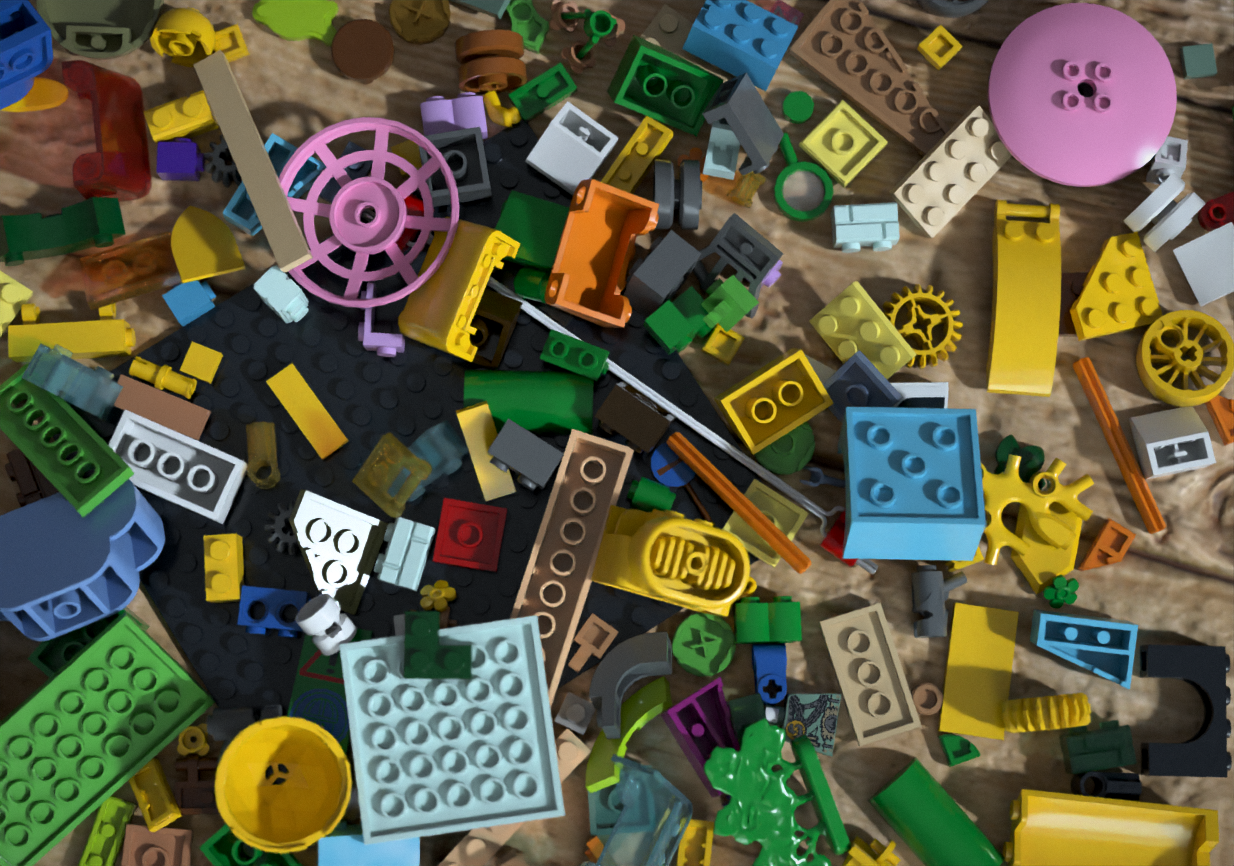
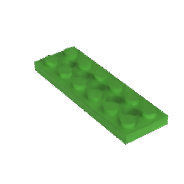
M28 363L0 385L1 431L82 517L86 516L135 474L120 456ZM25 399L27 400L25 405H23L20 408H16L19 402ZM44 417L39 424L32 426L37 418ZM61 434L55 442L49 443L51 437ZM78 451L73 459L65 461L70 453ZM95 469L92 476L82 479L88 470Z

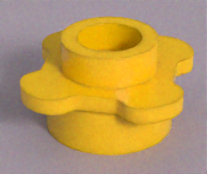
M207 724L189 725L180 733L179 745L177 746L179 754L186 756L189 753H198L203 756L209 752ZM192 736H195L197 738L196 742L194 743L191 742Z

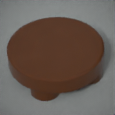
M357 19L344 24L336 32L331 45L332 58L340 73L348 79L362 84H370L384 75L392 65L395 56L394 44L389 32L381 24L369 19Z

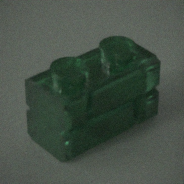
M1119 720L1099 722L1100 729L1088 730L1087 725L1067 728L1068 734L1059 735L1066 774L1136 764L1130 726L1119 725Z

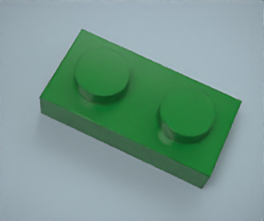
M560 62L508 94V98L513 106L518 109L524 123H527L578 92V88Z

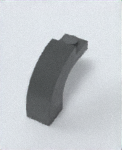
M653 632L632 637L613 648L598 665L591 681L589 698L594 708L597 709L598 728L603 729L607 739L620 738L621 702L625 692L634 682L648 676L672 675V644L667 632Z

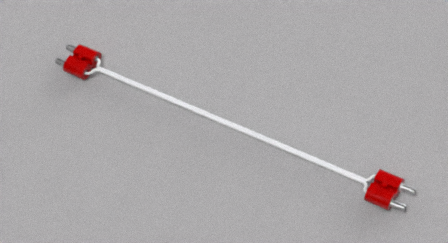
M411 193L404 199L407 215L424 217L423 201ZM368 208L361 214V217L369 223L376 216V213ZM404 229L403 234L396 242L402 253L409 246L413 247L416 242H412L416 238V234L421 230ZM430 232V236H429V238H428V240H427V242H426V243H428L429 245H431V242H432L433 237H434V236L431 235V232ZM490 276L487 283L489 287L502 295L522 302L521 309L549 329L579 339ZM607 358L606 362L609 363V371L821 518L820 532L824 538L819 546L849 567L856 563L870 574L876 572L878 565L869 559L843 558L842 549L845 533L846 506H837L829 512L825 511ZM837 511H841L833 526L826 533L827 519L825 516H832Z

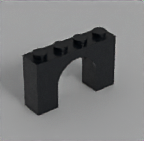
M1140 646V678L1178 679L1184 681L1198 692L1204 706L1203 723L1198 732L1189 740L1181 743H1141V775L1227 778V771H1230L1232 766L1231 753L1227 751V738H1230L1231 722L1227 719L1226 706L1230 704L1231 692L1229 686H1226V673H1229L1230 657L1226 654V646Z

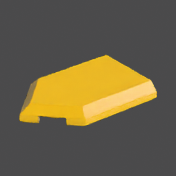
M1052 502L1049 505V511L1072 527V532L1076 534L1074 541L1066 550L1061 547L1057 549L1040 537L1029 521L1026 508L1022 504L1019 505L1014 534L1029 544L1030 548L1024 556L1012 549L1010 558L1017 568L1021 570L1036 595L1043 591L1046 586L1052 585L1054 577L1067 575L1074 570L1083 519L1058 502Z

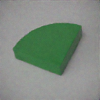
M953 734L938 736L949 767L981 756L975 745L961 736Z

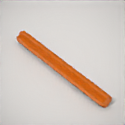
M1084 357L1075 361L1073 368L1148 532L1154 534L1165 529L1166 524L1090 358Z
M675 432L666 441L668 447L798 574L804 573L811 566V560L680 432Z

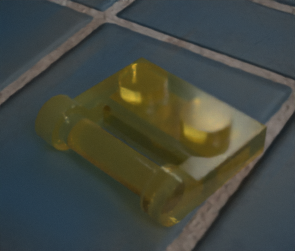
M389 432L382 436L352 482L388 515L399 518L405 510V503L421 480L427 479L432 472V467L427 461L417 458ZM405 467L411 473L396 495L391 497L387 491Z

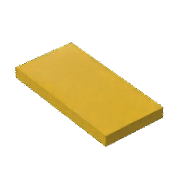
M953 603L942 691L943 704L940 708L938 731L1004 740L1005 724L1002 721L1001 712H1003L1002 704L1009 698L1019 612Z

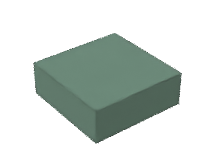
M1213 43L1181 47L1179 51L1184 79L1212 77L1217 74Z

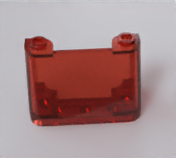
M84 60L61 62L64 83L70 90L77 92L80 100L87 99L91 101L96 152L82 154L74 161L72 168L74 187L86 200L91 197L118 198L119 202L144 198L152 188V176L141 86L134 78Z

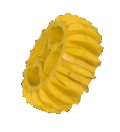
M915 284L913 294L905 286L901 289L902 296L894 292L890 296L892 302L885 301L882 305L886 311L883 312L894 327L898 310L904 306L908 310L906 314L908 323L897 331L904 339L916 341L919 348H923V350L913 349L917 355L906 364L907 368H911L915 360H917V366L920 370L925 368L926 359L931 367L938 365L937 357L942 361H946L949 358L946 351L954 352L957 349V346L952 341H959L962 337L960 333L954 330L960 329L963 323L961 321H953L954 318L959 316L960 310L950 311L949 307L954 303V300L948 299L944 303L941 300L945 294L944 291L940 290L936 296L932 295V285H928L925 292L922 293L920 284ZM916 304L927 305L937 313L932 315L926 314L922 311L920 305L916 306ZM918 322L919 325L924 324L926 328L921 331L920 329H914L913 325ZM943 323V338L940 344L933 348L931 331Z
M1084 693L1006 700L1002 704V721L1005 724V730L1010 733L1086 726L1091 722L1090 703H1088L1087 695Z

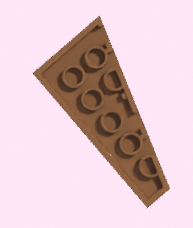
M829 0L789 49V54L924 157L950 129L937 110L932 108L923 95L922 88L910 76L906 65L881 28H878L868 14L869 11L863 2L860 3L859 0Z

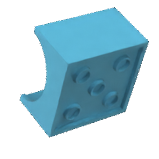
M846 407L837 445L838 454H843L845 471L846 511L842 549L843 558L973 561L986 526L976 409Z

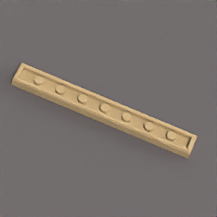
M219 50L195 63L194 68L280 270L286 273L313 257L227 58Z

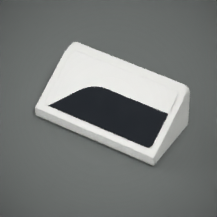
M948 382L890 383L903 397L893 407L947 408Z

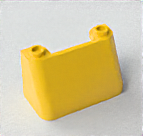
M459 219L453 243L444 262L429 280L420 288L410 293L406 306L398 317L400 333L472 362L478 347L470 343V334L475 335L477 331L476 328L470 326L493 268L502 269L504 263L501 262V259L506 256L515 258L520 243L496 229ZM434 231L433 240L418 277L425 273L435 261L445 243L448 232Z

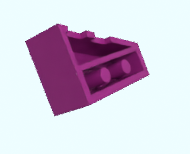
M721 676L660 714L712 798L722 795L723 792L713 789L712 784L708 780L704 772L706 760L710 759L711 753L716 747L733 748L737 752L740 751L730 720V710L725 701Z

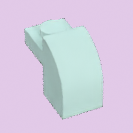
M725 118L712 123L703 174L734 180L740 142Z

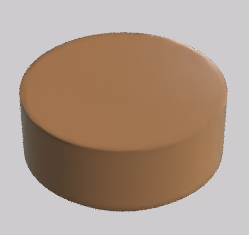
M921 683L911 691L917 713L932 715L942 707L943 694L936 685Z

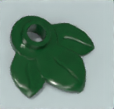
M1008 435L999 443L995 451L998 466L993 474H1001L1005 471L1008 455L1012 454L1021 457L1019 477L1023 482L1029 483L1032 475L1039 472L1044 464V450L1034 445L1021 449L1014 436ZM1043 478L1038 482L1040 490L1046 484Z

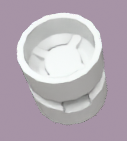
M329 593L320 594L310 600L300 609L295 618L297 624L307 635H313V643L325 656L338 652L340 650L339 644L349 643L357 632L356 626L344 613L339 614L340 607Z

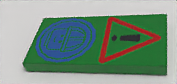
M357 628L355 636L349 643L372 640L373 631ZM305 634L287 717L302 718L319 725L336 739L345 756H347L351 732L340 650L332 655L325 656L313 643V635Z

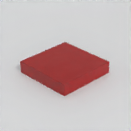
M444 498L433 562L497 573L508 509Z

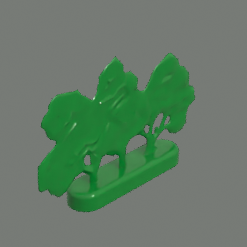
M765 718L745 728L740 751L737 752L733 748H714L710 759L706 760L704 772L713 789L721 790L723 793L730 795L731 799L729 804L717 812L713 834L723 837L732 835L735 841L744 845H748L755 840L760 842L762 849L752 866H832L831 861L825 855L815 852L819 835H824L828 846L834 854L841 855L849 851L851 848L849 838L816 751L806 734L800 735L791 741V750L796 760L793 763L782 759L781 750L786 739L785 730L777 725H769L768 720ZM776 764L783 768L776 772L771 770L772 766ZM798 769L808 792L801 796L795 795L794 791L786 784V780ZM811 801L819 821L811 829L799 826L794 817L797 806ZM796 831L804 832L801 837H797L794 833ZM809 837L810 840L806 841L807 846H809L802 856L797 855L798 845L802 840ZM810 853H813L814 859L807 862L806 858Z

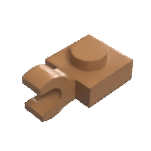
M592 613L573 640L581 647L573 656L568 666L579 673L591 654L598 659L602 657L619 632Z

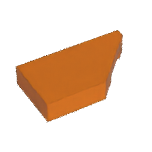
M1107 518L1077 569L1085 571L1121 562L1136 534Z

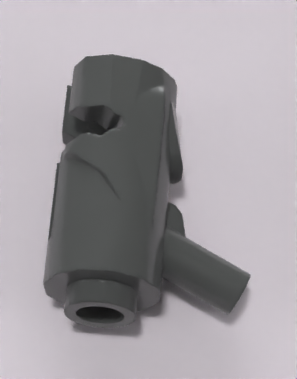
M936 565L917 566V572L911 573L912 612L919 613L924 617L922 620L913 622L915 638L947 636L949 610L945 609V600L949 597V591L967 583V578L962 571L944 580L943 571H937Z
M269 705L263 707L261 718L257 714L255 706L214 708L213 715L207 716L208 735L214 736L215 741H223L217 762L220 763L224 751L240 732L261 720L282 717V706Z

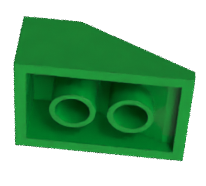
M633 35L607 92L614 103L697 136L705 120L702 113L724 80L656 44Z

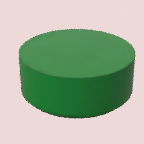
M794 91L788 94L782 105L784 117L793 124L805 123L810 119L814 110L812 98L802 91Z

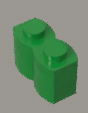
M792 596L773 597L772 603H760V597L741 598V603L734 605L736 644L796 643L802 641L800 602H792Z

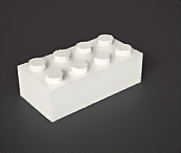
M128 410L124 411L109 442V446L135 473L129 479L136 487L220 524L224 523L249 468V465L243 460Z

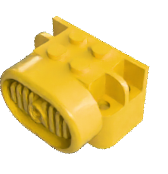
M611 505L591 581L701 613L728 617L731 603L742 594L747 585L750 563L746 549L740 540L728 531L713 527L711 522L694 519V521L686 519L684 514L665 510L664 512L653 509L652 513Z

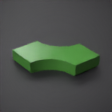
M510 0L505 12L512 24L511 31L517 32L523 37L524 49L538 54L550 29L549 22L539 16L532 0Z

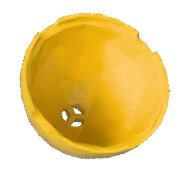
M282 716L264 719L240 732L224 751L216 772L215 793L217 806L230 830L248 845L265 852L287 853L300 851L331 833L343 817L350 800L352 784L350 765L336 739L319 725L296 717ZM278 764L284 765L287 772L279 771ZM271 766L273 773L267 778L266 770ZM278 777L285 779L281 784H273Z

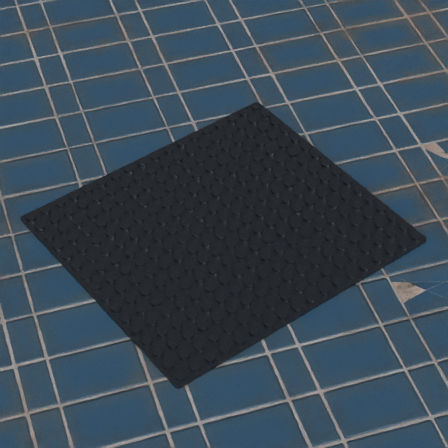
M520 120L519 123L512 124V127L505 128L483 142L492 197L459 203V219L494 229L501 216L502 205L508 199L512 190L570 208L573 196L525 162L539 141L528 123ZM417 188L412 194L423 201L421 192ZM451 204L434 207V218L451 216ZM361 217L362 223H369L367 220ZM421 231L416 234V238L412 243L417 241ZM428 243L425 244L417 258L410 263L417 276L430 245ZM342 245L329 253L328 257L338 265L352 270L356 252ZM408 247V249L403 253L404 256L409 253L412 247ZM386 251L369 254L365 272L381 270L394 263ZM501 259V262L504 263L502 269L494 267L490 276L516 294L513 284L514 277L524 266ZM319 260L302 269L303 273L319 287L344 297L349 279L331 272ZM288 271L285 274L301 288L309 301L307 306L308 312L298 322L292 321L286 324L275 311L262 301L254 290L255 283L136 355L159 366L168 365L172 368V371L191 379H196L197 385L190 399L165 388L161 391L211 411L199 442L243 460L249 465L248 471L223 524L136 487L161 517L165 534V542L161 553L152 564L139 571V576L207 690L214 698L219 708L255 706L260 718L263 707L269 705H281L283 716L287 717L306 633L298 632L297 638L278 636V630L266 629L265 635L245 633L246 627L237 625L240 602L211 603L206 601L204 535L236 533L242 536L244 586L308 592L311 594L312 600L318 596V592L299 545H297V552L294 556L289 554L288 546L280 553L276 550L279 541L271 544L267 540L275 532L265 530V525L275 524V521L268 517L269 512H273L277 516L281 514L277 504L282 503L289 510L290 500L296 501L300 490H307L388 524L389 522L395 524L396 518L401 517L431 526L436 530L417 592L379 581L377 579L379 573L374 572L375 561L355 615L340 610L339 614H346L356 628L373 631L372 640L396 636L395 615H403L405 611L410 609L424 612L436 611L434 607L430 610H424L420 605V601L423 598L421 595L422 588L426 585H431L434 588V584L438 580L447 581L449 587L454 588L456 591V598L452 601H447L448 606L451 607L450 620H457L456 627L507 620L511 617L561 465L560 462L543 491L536 487L534 492L518 483L517 479L519 476L509 468L516 492L485 501L456 410L464 407L465 370L490 369L404 335V353L396 352L395 357L379 356L377 351H367L363 346V341H358L359 322H365V310H361L360 307H346L330 303L312 294L300 285ZM400 272L381 280L362 281L357 299H361L362 291H367L368 282L375 284L377 288L376 298L400 291L408 285ZM486 285L485 288L495 291L494 289ZM624 288L620 295H624L626 288ZM410 294L394 302L376 306L374 333L401 334L398 317L402 310H404ZM522 298L582 341L609 351L607 357L609 360L742 452L678 352L675 350L668 355L644 327L646 318L632 308L631 316L625 323L624 328L602 327L547 303ZM521 309L514 331L497 370L569 371L539 359L551 329ZM192 341L223 354L211 384L179 371ZM136 356L64 399L108 445L124 413V410L108 404L120 375H125L155 388V384L129 374L131 364ZM291 363H293L348 439L346 444L323 460L266 382ZM607 370L605 375H600L598 382L593 380L592 435L627 446L625 444L627 438L618 432L615 435L608 433L598 425L600 420L595 417L615 385L624 381ZM675 418L652 451L647 453L643 450L641 454L634 451L617 506L628 510H638L631 507L632 500L626 498L633 480L640 482L643 476L660 483L654 477L651 470V457L655 449L662 443H665L675 432H680L743 495L754 478L761 483L762 481L754 471L684 422ZM61 434L54 435V440L56 441ZM535 435L562 453L565 452L570 437ZM78 451L70 453L66 457L67 461L73 459ZM95 469L88 470L82 479L92 476ZM696 474L689 483L716 527L723 529L734 510ZM684 486L678 488L670 487L669 491L676 493L670 511L684 514V518L693 521L694 519L704 520ZM444 498L508 509L497 573L433 562ZM289 522L288 524L290 528L286 530V534L290 532L293 535H295L292 526ZM383 540L379 553H386L389 542ZM747 552L750 565L759 560V558ZM592 581L574 638L592 613L619 633L602 657L598 659L591 654L579 673L568 666L573 656L581 647L573 641L557 689L601 662L620 643L646 633L684 607ZM262 602L253 604L250 609L251 617L254 620L261 619L266 612V607ZM295 605L287 606L283 610L282 617L286 623L295 621L298 613ZM351 737L346 758L350 765L352 784L350 800L341 820H346L347 824L361 816ZM278 764L279 771L287 772L284 765ZM271 766L266 770L267 778L273 773ZM278 777L273 784H281L285 779ZM319 840L309 845L307 848L315 846L319 843Z

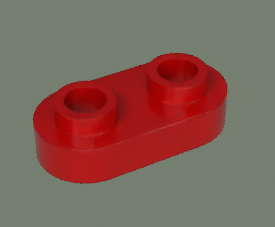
M1234 191L1209 200L1199 210L1198 221L1203 229L1211 232L1230 222L1234 226ZM1213 210H1218L1221 213V219L1213 216Z

